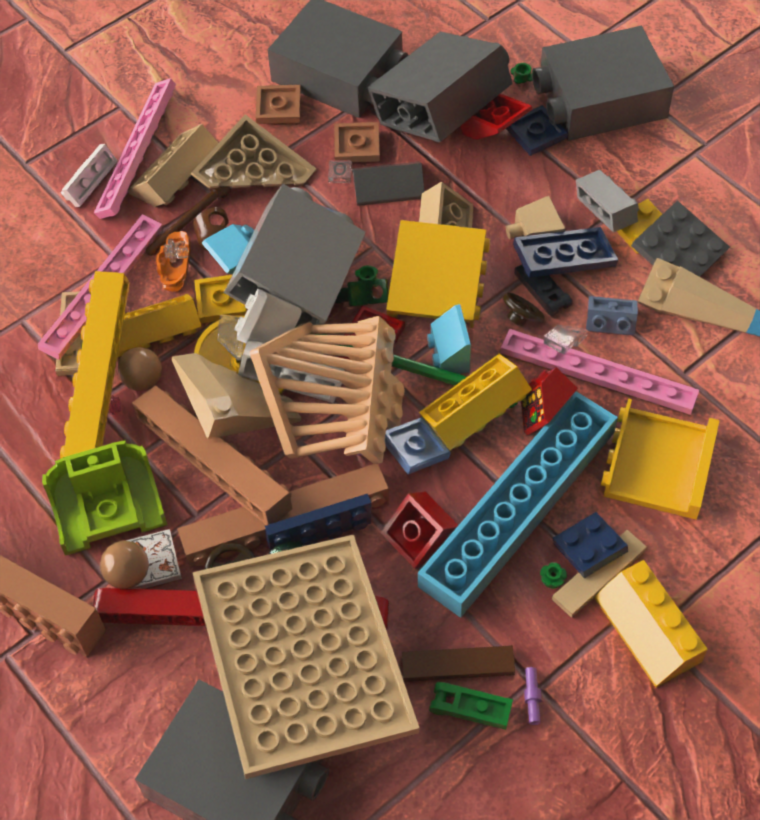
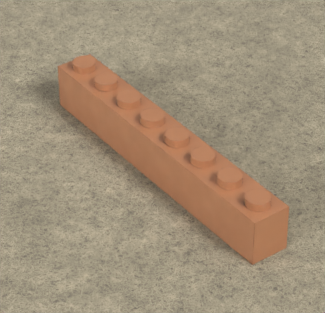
M155 385L132 402L139 421L265 525L277 522L293 509L290 498L291 492L284 484L279 485L273 480L268 471H262L249 456L244 457L239 453L234 444H228L222 437L207 439L198 417H194L184 404L181 403L179 405L174 401L169 392H163Z
M378 463L290 491L293 509L278 521L367 493L371 501V507L383 505L389 501V492ZM244 507L177 528L189 567L205 565L211 552L223 544L237 543L244 545L248 549H253L261 543L267 542L266 525ZM228 551L219 557H229L237 551Z

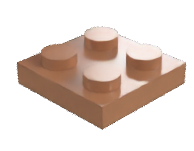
M300 85L257 86V124L300 123Z
M379 122L335 123V163L380 161Z

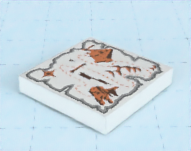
M170 529L126 540L141 546L147 554L149 561L146 577L137 586L129 589H146L182 579Z

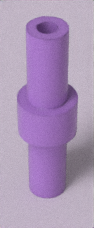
M528 667L525 669L527 689L524 690L525 703L528 704L529 724L538 725L541 723L539 703L542 702L541 689L538 688L537 669L535 667Z

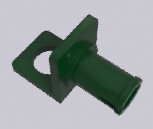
M385 278L348 282L347 287L340 289L335 302H349L350 306L387 303L389 296L388 280ZM375 285L382 287L383 294L380 298L374 297L372 293Z

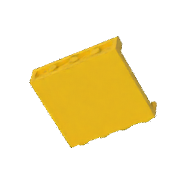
M400 220L386 308L387 315L396 319L398 314L438 319L453 306L460 304L464 321L470 323V328H474L475 320L479 321L481 306H477L478 297H483L484 283H480L481 275H486L487 261H483L484 253H489L490 238H486V229Z
M628 398L626 408L621 407L617 422L622 423L621 429L615 428L612 443H616L615 450L610 449L606 464L611 465L610 471L604 470L601 486L605 487L604 497L697 520L720 420L709 418L707 426L630 408L632 399Z

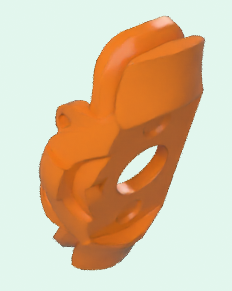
M184 231L169 234L166 239V245L160 247V252L156 257L160 282L165 290L171 292L180 290L187 277L191 244L190 237ZM183 259L181 266L177 268L171 267L174 260Z

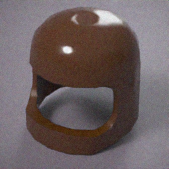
M220 207L209 208L197 215L193 221L198 243L206 251L208 250L202 244L204 239L223 230L229 223L224 209ZM212 214H218L223 217L221 225H212L209 217Z

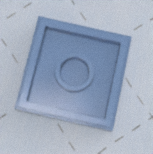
M422 417L386 430L385 445L407 474L444 461L451 454Z

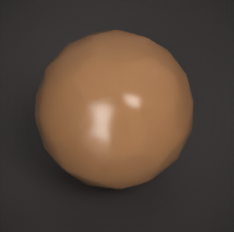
M132 348L126 351L118 362L119 379L131 390L145 391L154 387L162 374L160 359L156 353L147 348Z
M125 540L115 542L109 546L102 554L100 561V570L107 583L119 589H129L137 586L146 577L149 568L148 556L143 548L134 542Z

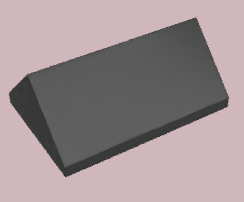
M419 161L352 169L357 206L421 199L422 193H424L422 163Z

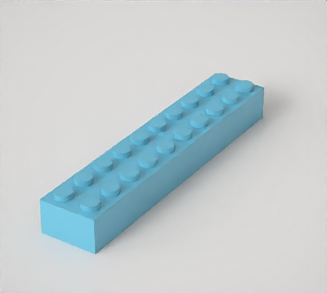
M576 391L418 572V588L461 618L614 434L618 417Z

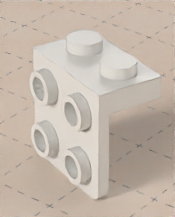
M257 289L255 295L250 294L245 308L248 310L244 318L240 316L234 330L237 331V340L247 343L248 339L268 342L295 328L302 313L301 308L261 289Z

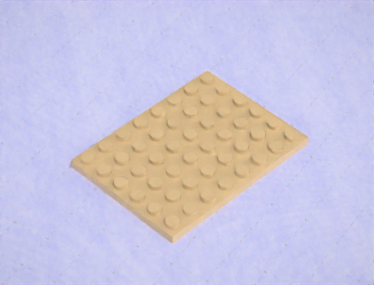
M354 535L193 572L245 779L419 733L420 728Z

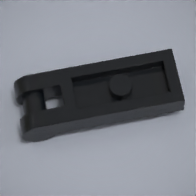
M522 264L515 267L514 274L550 316L557 314L561 308L566 309L572 306L573 302L569 294L564 293L550 275L529 278Z

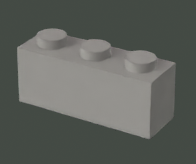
M601 170L576 180L577 198L613 233L638 222L637 211L639 207L636 200L630 198L623 188L618 187Z

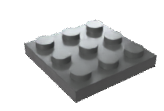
M678 200L634 240L631 245L652 265H654L656 258H659L678 267L681 266L699 277L730 248L728 244Z

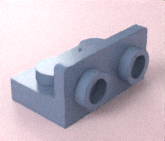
M589 296L586 330L634 335L638 316L637 301Z

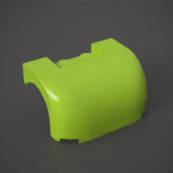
M119 441L56 460V464L42 476V483L54 513L60 545L65 556L91 548L90 542L139 527L142 532H146L167 525L146 451L142 445L139 447L135 444H127L126 441Z

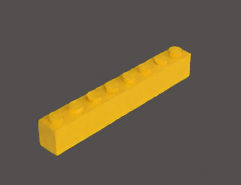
M95 271L94 279L90 281V303L87 302L85 307L87 320L86 326H83L81 330L83 343L82 349H79L77 353V363L79 366L78 372L73 376V387L75 389L73 397L69 399L70 418L69 421H66L64 427L66 441L65 446L61 447L60 459L103 446L130 284L124 273Z

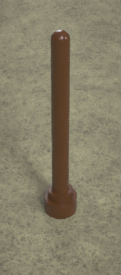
M220 186L218 188H211L210 193L146 248V254L149 256L154 255L161 246L166 244L169 234L180 232L213 201L225 198L231 192L230 187Z

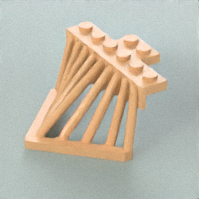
M380 316L351 324L313 325L311 322L303 323L250 351V356L282 448L288 458L293 459L345 448L344 454L346 456L361 453L373 464L383 463V455L386 448V428L391 429L400 425L403 415L402 399L405 390L404 384L391 374V366L394 359L393 344L395 330ZM341 333H355V334H356V336H344V335H314V334H341ZM337 345H352L353 347H345V346H337ZM328 355L345 356V357H348L349 359H344V358H339V357H334V356H328ZM270 364L339 380L347 388L277 378L272 374ZM317 364H322V365H327V366H332V367H337V368H343V369H345L346 371H342V370H338V369H334V368H329V367H325V366H321V365H317ZM278 389L341 397L348 404L284 402L281 400ZM286 413L342 414L348 418V421L293 426L289 423ZM334 432L346 433V437L300 447L297 446L295 440L297 436Z

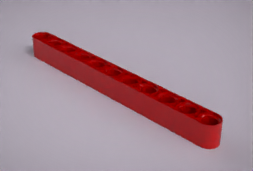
M99 588L94 593L92 606L96 608L102 623L206 626L197 591ZM375 596L385 628L387 629L389 601L384 597Z

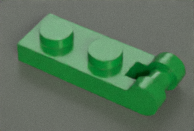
M436 682L434 688L435 699L431 701L429 706L431 713L448 715L507 729L513 699L444 682ZM446 697H454L453 704L446 703Z

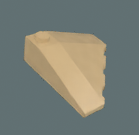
M244 115L192 171L191 175L208 188H218L220 186L240 188L250 187L251 185L270 187L281 186L282 184L301 186L313 175L316 168L247 115Z
M197 353L172 357V362L207 439L275 426L261 384L248 380L220 364L217 365ZM280 395L282 401L293 402L292 399ZM286 413L289 423L301 421L299 413Z

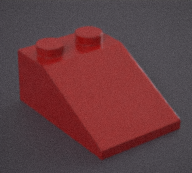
M500 93L460 126L462 133L475 140L498 134L530 112L532 105Z

